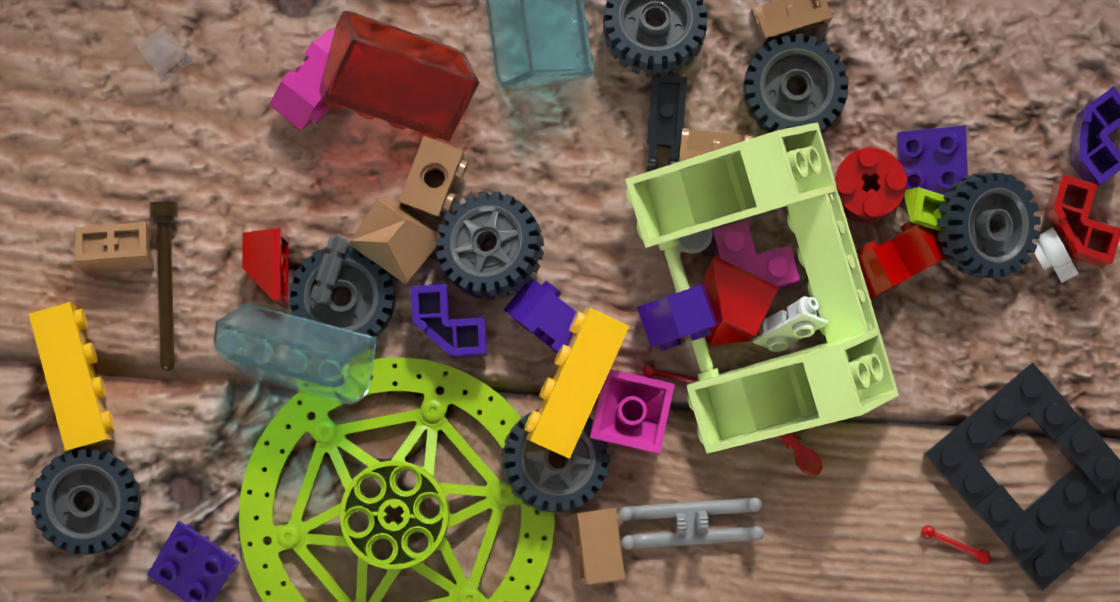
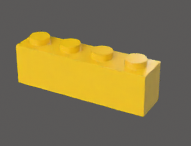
M68 302L30 313L31 326L65 451L85 449L113 441L111 432L116 431L115 421L111 411H106L102 398L107 396L103 379L101 376L96 377L93 364L97 363V355L93 344L87 343L84 330L88 329V322L84 310L78 309L77 305Z
M585 308L583 313L579 311L576 313L569 329L574 334L568 346L564 344L561 346L554 362L555 365H558V369L553 379L548 377L541 389L539 397L543 398V402L538 412L534 410L531 412L525 424L524 430L528 432L527 440L570 459L627 334L629 325L592 308Z

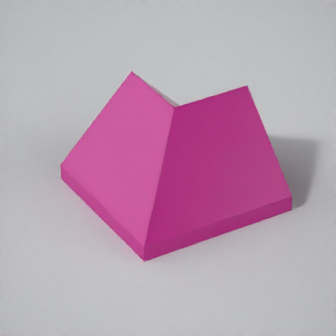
M610 369L598 396L590 438L660 454L675 384Z

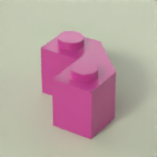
M332 28L316 39L304 52L306 55L305 60L297 67L294 73L291 70L287 73L269 106L301 131L312 122L318 124L329 111V107L326 104L332 93L344 83L347 86L350 85L361 70L357 65L364 53Z
M747 220L712 229V243L717 257L779 288L795 285L800 280L791 246L756 254Z

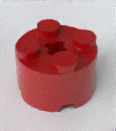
M871 146L858 149L850 153L833 174L845 216L855 222H875L884 219L900 204L905 195L907 175L898 159L883 149ZM870 179L874 182L873 189L866 192L862 187L865 184L864 181Z

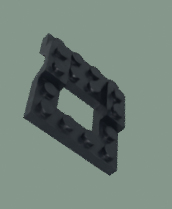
M1030 363L924 453L968 507L997 535L1007 547L1014 561L1041 591L1120 525V459L1088 421L1074 411L1034 363ZM1028 414L1073 468L1025 509H1022L1008 491L994 480L976 457Z

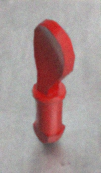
M794 432L779 436L787 445L786 448L788 450L790 448L794 450L795 463L803 473L813 477L821 473L823 465L820 457L813 449L799 442L801 440L800 436H797Z

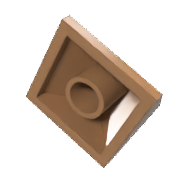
M386 196L376 200L353 235L349 245L407 285L437 248L436 238H440V234L429 223L400 205L390 196Z

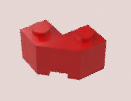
M1062 175L1053 183L1045 211V216L1050 225L1056 231L1070 258L1102 268L1112 264L1120 239V228L1088 219L1097 184Z
M909 221L900 226L903 233L879 246L874 240L856 250L859 255L858 259L870 299L951 256L943 254L941 247L947 243L938 240L937 234L941 232Z

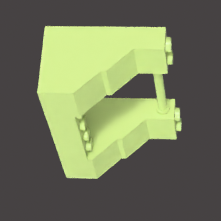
M818 122L777 130L625 179L627 199L633 206L637 218L636 228L638 235L644 241L645 248L659 245L660 251L665 250L664 253L676 293L690 288L677 246L681 245L679 238L787 206L789 212L787 215L790 230L795 233L799 246L797 250L798 259L801 265L805 267L809 279L807 285L808 293L819 304L817 309L818 317L828 320V324L820 328L827 342L719 374L717 368L713 369L705 338L691 341L701 373L697 374V381L686 385L688 390L687 400L690 408L695 413L698 423V438L704 445L706 454L861 416L899 396Z

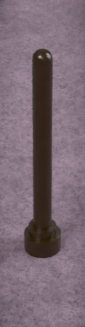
M156 201L149 203L150 217L153 218V224H157L160 366L164 371H170L175 365L171 224H175V217H178V202Z

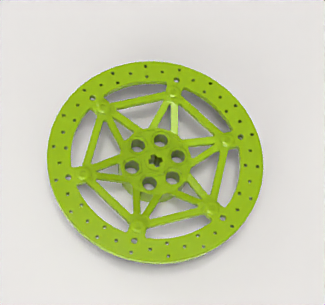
M395 357L366 360L330 372L309 384L293 396L268 424L253 450L242 482L239 502L241 547L246 567L262 601L307 602L294 586L280 557L281 551L293 549L338 602H381L400 571L411 567L449 592L448 597L423 602H530L540 584L549 560L554 536L555 512L540 511L536 515V509L532 506H527L522 502L523 500L516 497L512 493L511 486L507 485L506 481L501 482L444 417L450 404L456 405L478 420L493 435L503 449L505 446L504 441L512 427L521 419L520 415L501 395L485 383L468 373L430 360ZM438 387L444 388L442 395L436 393ZM464 390L468 391L466 395L463 394ZM414 392L424 394L421 409L338 425L328 415L329 412L347 402L375 393ZM309 413H315L316 417L314 420L308 419ZM504 420L505 425H501V421ZM412 421L417 423L391 461L380 462L346 439L347 434ZM425 430H427L424 466L419 467L406 462L405 458ZM439 430L446 434L486 480V486L448 484L437 481L434 477ZM309 432L317 443L288 524L275 526L274 503L281 473L294 447L304 434ZM338 447L367 465L368 468L364 469L352 480ZM325 453H329L345 489L341 504L303 522L302 518ZM411 471L415 474L417 482L412 490L406 492L399 488L397 480L402 472ZM374 477L379 480L381 491L375 498H368L364 495L362 486L367 479ZM449 494L483 496L486 498L455 514H451L447 496ZM427 498H435L440 504L439 514L432 519L426 518L421 512V504ZM520 504L521 527L515 556L500 586L487 599L478 590L504 510L506 506ZM390 506L394 509L402 507L404 513L400 515L404 520L400 524L396 521L391 523L387 521L386 517L390 515L387 510ZM491 508L493 512L471 576L466 578L446 538L447 530ZM359 511L365 513L369 518L368 528L361 533L356 532L351 527V518ZM340 516L343 536L309 534V531ZM415 532H422L428 538V547L421 553L414 552L409 546V539ZM525 533L529 534L528 538L525 537ZM267 536L272 539L270 545H266L264 542ZM546 536L547 540H542V537ZM380 539L390 541L393 547L391 556L386 560L379 559L374 553V545ZM308 544L350 547L358 556L355 601L346 594L307 548ZM437 550H440L456 580V584L427 566L425 560ZM528 558L532 559V563H528ZM371 564L375 567L387 569L386 575L369 601H367L368 565ZM511 576L515 578L514 581H510ZM526 585L530 586L529 590L525 589Z

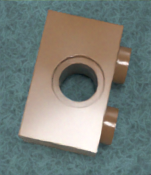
M423 136L401 193L400 205L437 220H441L443 213H450L456 194L451 193L455 180L462 181L468 166V162L463 160L465 157L464 151ZM438 171L444 174L445 181L440 187L431 188L426 185V177L431 172Z

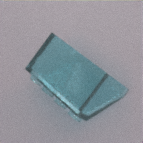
M486 0L496 77L502 88H523L575 81L594 75V58L590 50L589 23L585 15L584 0Z
M244 303L216 321L213 341L217 353L245 377L344 404H354L360 401L369 391L377 337Z

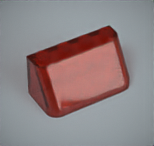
M343 11L335 27L319 92L322 100L333 108L342 109V107L356 111V113L366 119H374L376 117L387 121L391 126L400 130L409 128L418 131L422 136L434 140L439 138L450 141L480 82L468 58L456 48L352 11Z

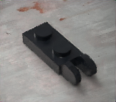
M653 75L647 134V146H649L647 172L657 169V147L671 148L668 165L678 162L684 126L687 77Z

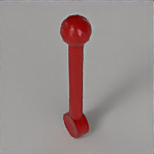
M646 364L643 367V374L648 378L655 375L686 383H693L698 380L696 377L656 369L653 364Z
M925 525L921 530V534L925 539L934 538L975 556L979 563L985 564L991 560V554L988 550H976L936 532L931 525Z

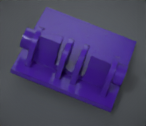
M966 125L897 132L898 161L907 175L906 190L920 187L945 196L946 192L953 191L951 186L955 182L962 181L961 178L968 176Z
M178 521L147 576L185 602H214L230 574H233L240 562L235 559L236 555H230L217 547V542L212 543L209 541L210 538L208 536L203 537L193 530L192 525H185Z

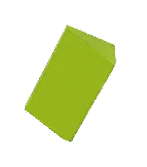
M920 187L906 190L904 198L910 222L944 232V227H937V219L944 218V214L938 212L940 204H948L943 198L944 195Z

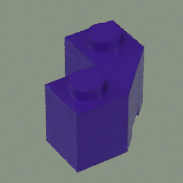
M1114 86L1077 113L1075 119L1070 164L1083 181L1097 184V187L1120 171V152L1107 136L1120 126V94Z
M532 279L528 285L525 283L521 287L522 289L517 292L503 311L558 354L563 344L568 346L574 334L569 329L577 312L559 298L562 293L545 280L541 285Z
M447 284L411 286L412 320L416 327L452 358L488 356L486 320L484 317L450 320L449 288Z
M704 284L637 307L650 347L659 345L661 351L681 345L680 338L690 335L691 341L712 334L710 327L718 325Z

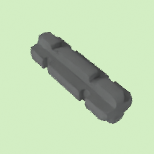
M337 235L329 237L326 246L328 252L323 255L315 279L318 283L317 286L313 285L310 295L312 301L327 305L330 302L333 293L331 287H335L343 262L341 256L342 254L345 255L349 244L347 239Z

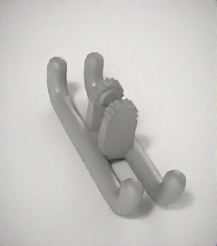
M758 498L626 506L619 511V516L622 520L675 518L676 532L627 535L622 538L621 544L623 548L629 550L758 541L764 537V530L761 527L709 529L708 515L757 512L761 509L762 502Z

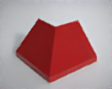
M281 228L242 233L243 270L272 300L281 307H289V236Z
M714 256L701 282L705 286L718 325L710 327L712 334L705 337L709 345L751 341L756 336L779 287Z

